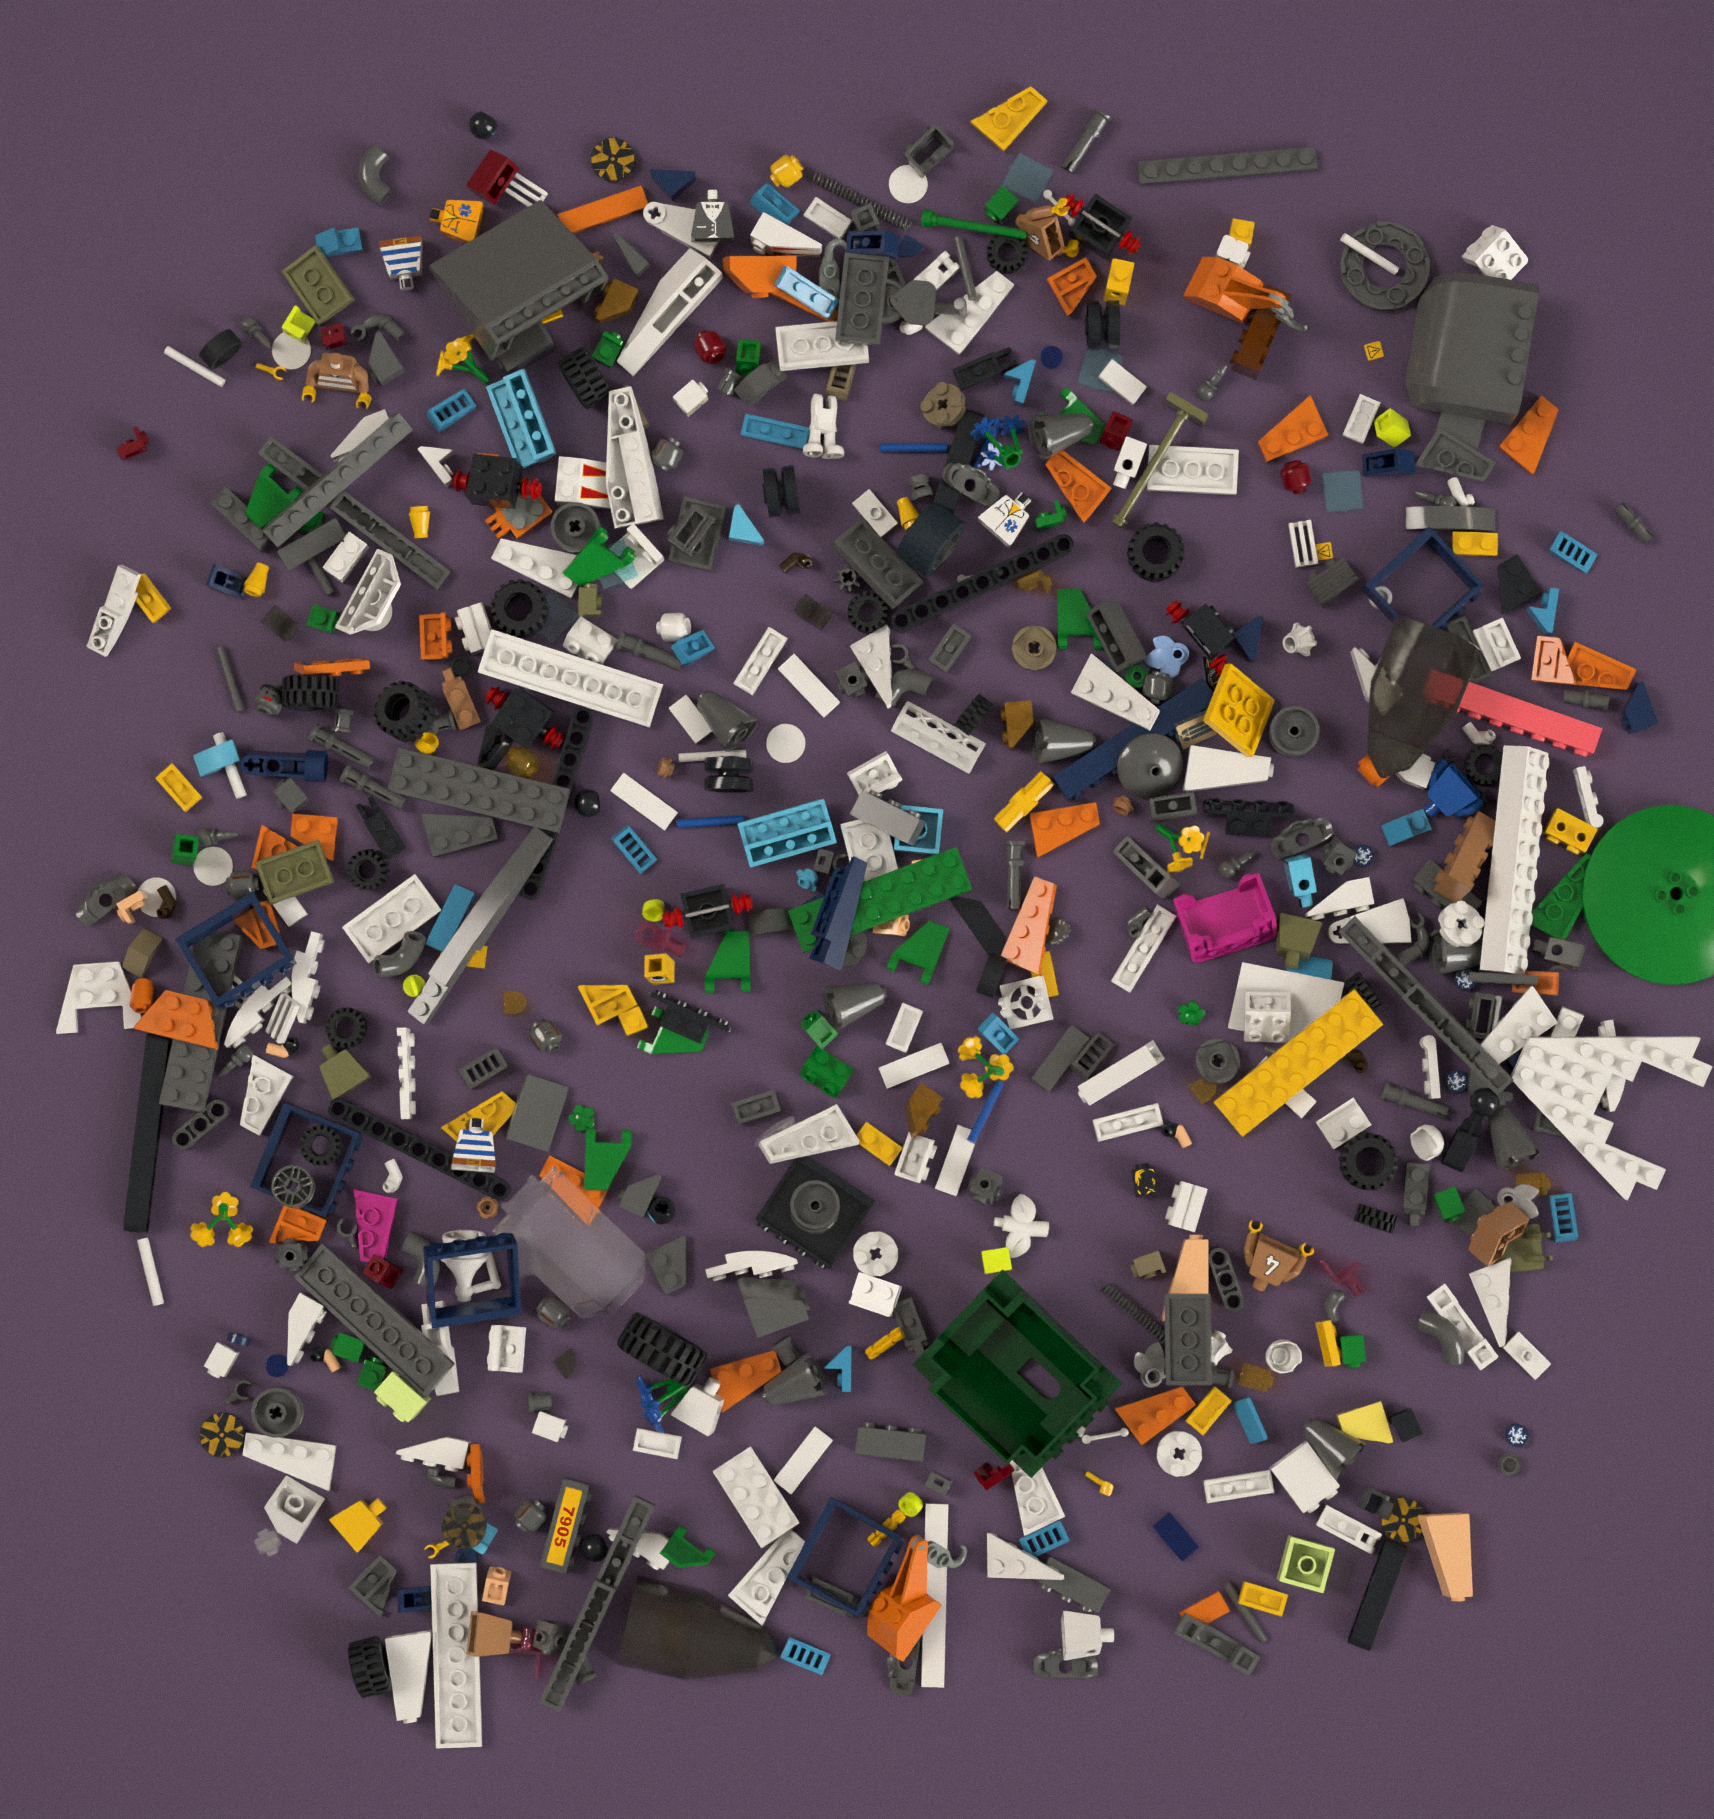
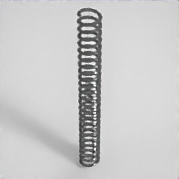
M815 171L813 183L832 191L833 194L836 193L837 196L840 195L841 198L844 197L845 200L848 199V202L852 201V204L856 203V206L860 205L862 207L867 205L869 197L863 203L865 195L859 201L861 193L855 199L857 191L851 197L853 189L847 195L849 187L843 193L845 185L839 191L841 183L835 189L837 181L831 187L833 179L827 185L829 177L823 183L826 175H823L820 180L822 173H819L816 178L818 171ZM874 202L872 205L873 209H875L877 202ZM878 204L874 210L876 216L879 215L880 218L883 217L884 220L891 221V224L895 223V226L899 225V228L903 227L904 231L907 228L910 229L912 220L906 226L908 218L902 224L904 216H902L899 222L900 214L894 220L896 212L890 218L892 210L886 216L888 208L883 213L885 206H882L879 211L881 204Z
M1110 1282L1100 1289L1102 1291L1106 1287L1103 1294L1108 1292L1107 1297L1112 1294L1110 1300L1116 1297L1113 1302L1116 1303L1119 1300L1117 1306L1123 1302L1120 1309L1125 1307L1124 1312L1130 1308L1127 1315L1134 1311L1131 1318L1136 1315L1134 1321H1136L1140 1317L1138 1324L1143 1321L1141 1327H1143L1147 1323L1145 1330L1151 1325L1148 1332H1151L1154 1329L1151 1335L1158 1331L1155 1338L1160 1336L1158 1341L1165 1337V1330H1162V1327L1158 1328L1159 1324H1155V1321H1152V1318H1148L1145 1312L1141 1313V1309H1138V1306L1134 1307L1135 1303L1131 1304V1300H1128V1297L1124 1298V1294L1120 1295L1121 1291L1117 1292V1288L1113 1289L1114 1285L1110 1286Z

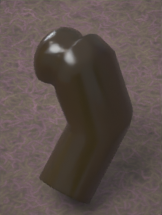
M794 552L779 564V567L785 573L794 566L807 569L812 566L813 560L808 554Z
M164 885L157 889L163 900L160 909H157V916L160 919L171 917L176 905V900L168 886Z
M1352 1049L1342 1057L1349 1059L1358 1073H1364L1368 1067V1062L1360 1050Z

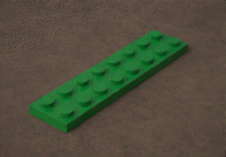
M957 847L863 882L850 936L973 890ZM824 897L788 910L803 953L812 951L819 939L812 936L811 932Z

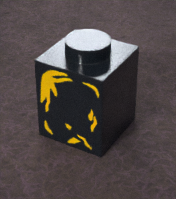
M1149 1163L1136 1164V1169L1131 1170L1135 1197L1159 1193L1155 1167H1149Z

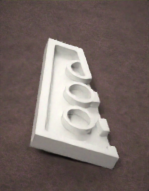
M996 271L975 287L977 299L970 301L967 294L962 297L966 300L967 304L966 315L940 314L927 324L924 329L960 356L1012 290L1014 284Z
M1092 653L1071 691L1072 695L1149 731L1160 713L1157 707Z
M247 1432L243 1456L330 1491L337 1445L284 1437L273 1438L263 1434Z
M792 1529L777 1538L728 1594L732 1600L761 1625H763L805 1543V1540Z

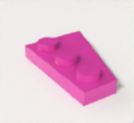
M354 1189L360 1261L369 1262L374 1254L385 1260L399 1199Z

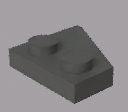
M685 1235L646 1254L665 1295L686 1285Z
M379 1553L348 1585V1588L380 1617L390 1592L396 1568Z

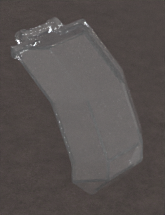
M556 1166L541 1181L531 1174L527 1178L529 1181L507 1203L504 1202L500 1206L508 1215L492 1232L495 1235L513 1233L518 1245V1258L582 1319L613 1315L643 1284L645 1252L604 1215Z

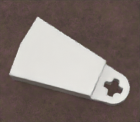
M651 202L645 206L643 215L648 224L711 260L719 242H691L696 209L658 202ZM655 208L658 209V213L661 214L660 217L656 216L655 219H651L649 211H654Z
M1403 898L1336 921L1329 926L1327 931L1328 938L1333 943L1350 944L1343 936L1342 939H1339L1338 935L1333 934V931L1337 930V926H1340V929H1342L1356 916L1381 943H1411L1410 919Z

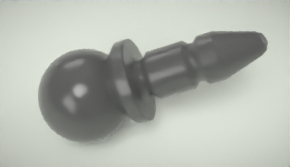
M251 316L243 318L240 324L242 331L248 334L250 338H255L262 346L270 348L269 340L262 333V327L258 325L257 320Z
M1226 364L1217 368L1210 380L1206 378L1204 380L1205 383L1198 386L1196 394L1200 400L1208 401L1213 397L1214 390L1218 389L1216 384L1221 379V376L1225 374Z
M1415 491L1416 496L1427 502L1435 503V506L1457 505L1455 498L1450 495L1443 496L1442 493H1439V496H1436L1426 491Z
M204 828L198 832L197 837H199L198 842L201 845L209 846L213 843L218 844L220 840L232 839L238 835V832L232 830L218 831L217 828L212 830Z
M1248 851L1237 859L1232 857L1230 861H1224L1219 866L1220 875L1225 879L1234 877L1237 871H1241L1240 866L1252 860L1257 851Z
M248 1045L239 1046L235 1054H231L232 1059L220 1068L217 1076H224L237 1065L241 1067L243 1063L249 1062L253 1057L252 1048Z

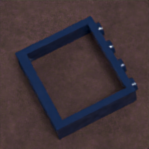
M1429 526L1365 584L1361 590L1403 636L1417 648L1420 644L1423 646L1427 645L1434 638L1431 634L1436 629L1441 632L1450 624L1447 620L1452 615L1457 617L1466 609L1463 605L1468 600L1474 602L1481 595L1479 590L1484 585ZM1427 542L1470 590L1418 636L1375 588Z
M254 892L249 893L175 938L219 1011L233 1007L235 1001L241 997L245 999L255 993L256 988L261 985L265 987L275 980L274 977L281 973L282 975L289 973V970L297 964ZM255 908L284 955V958L218 997L189 947Z
M284 1103L250 1187L274 1197L272 1188L265 1185L264 1182L292 1113L318 1124L332 1127L334 1130L352 1137L324 1207L322 1208L310 1202L301 1207L323 1217H328L329 1214L333 1215L338 1203L335 1201L337 1193H342L346 1181L343 1180L346 1171L350 1173L355 1160L352 1159L354 1151H359L363 1139L360 1138L362 1133Z
M500 1233L488 1237L478 1236L475 1239L468 1240L457 1239L449 1243H432L429 1246H423L427 1315L432 1329L521 1315L518 1245L513 1233ZM507 1249L510 1297L440 1308L435 1307L433 1260Z
M831 1496L786 1578L859 1618L861 1613L863 1615L867 1613L871 1605L868 1602L871 1594L876 1595L882 1585V1582L879 1581L883 1573L887 1575L892 1567L893 1562L890 1559L893 1553L899 1554L904 1544L901 1541L903 1536ZM835 1507L893 1539L857 1607L799 1576Z

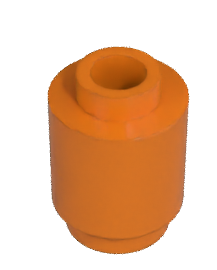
M1367 754L1358 762L1360 767L1357 770L1371 785L1374 784L1376 787H1379L1390 777L1387 773L1388 769L1375 755L1370 757Z
M140 978L132 985L129 1006L136 1013H146L153 1004L155 988L151 980Z

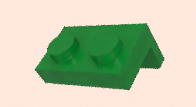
M816 1046L799 1072V1076L807 1083L821 1089L826 1095L837 1098L855 1069Z

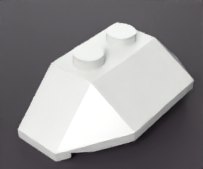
M379 549L376 550L335 626L336 629L351 635L380 624L401 585L393 555Z

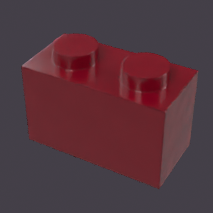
M490 149L466 186L477 197L495 205L519 168L508 157Z

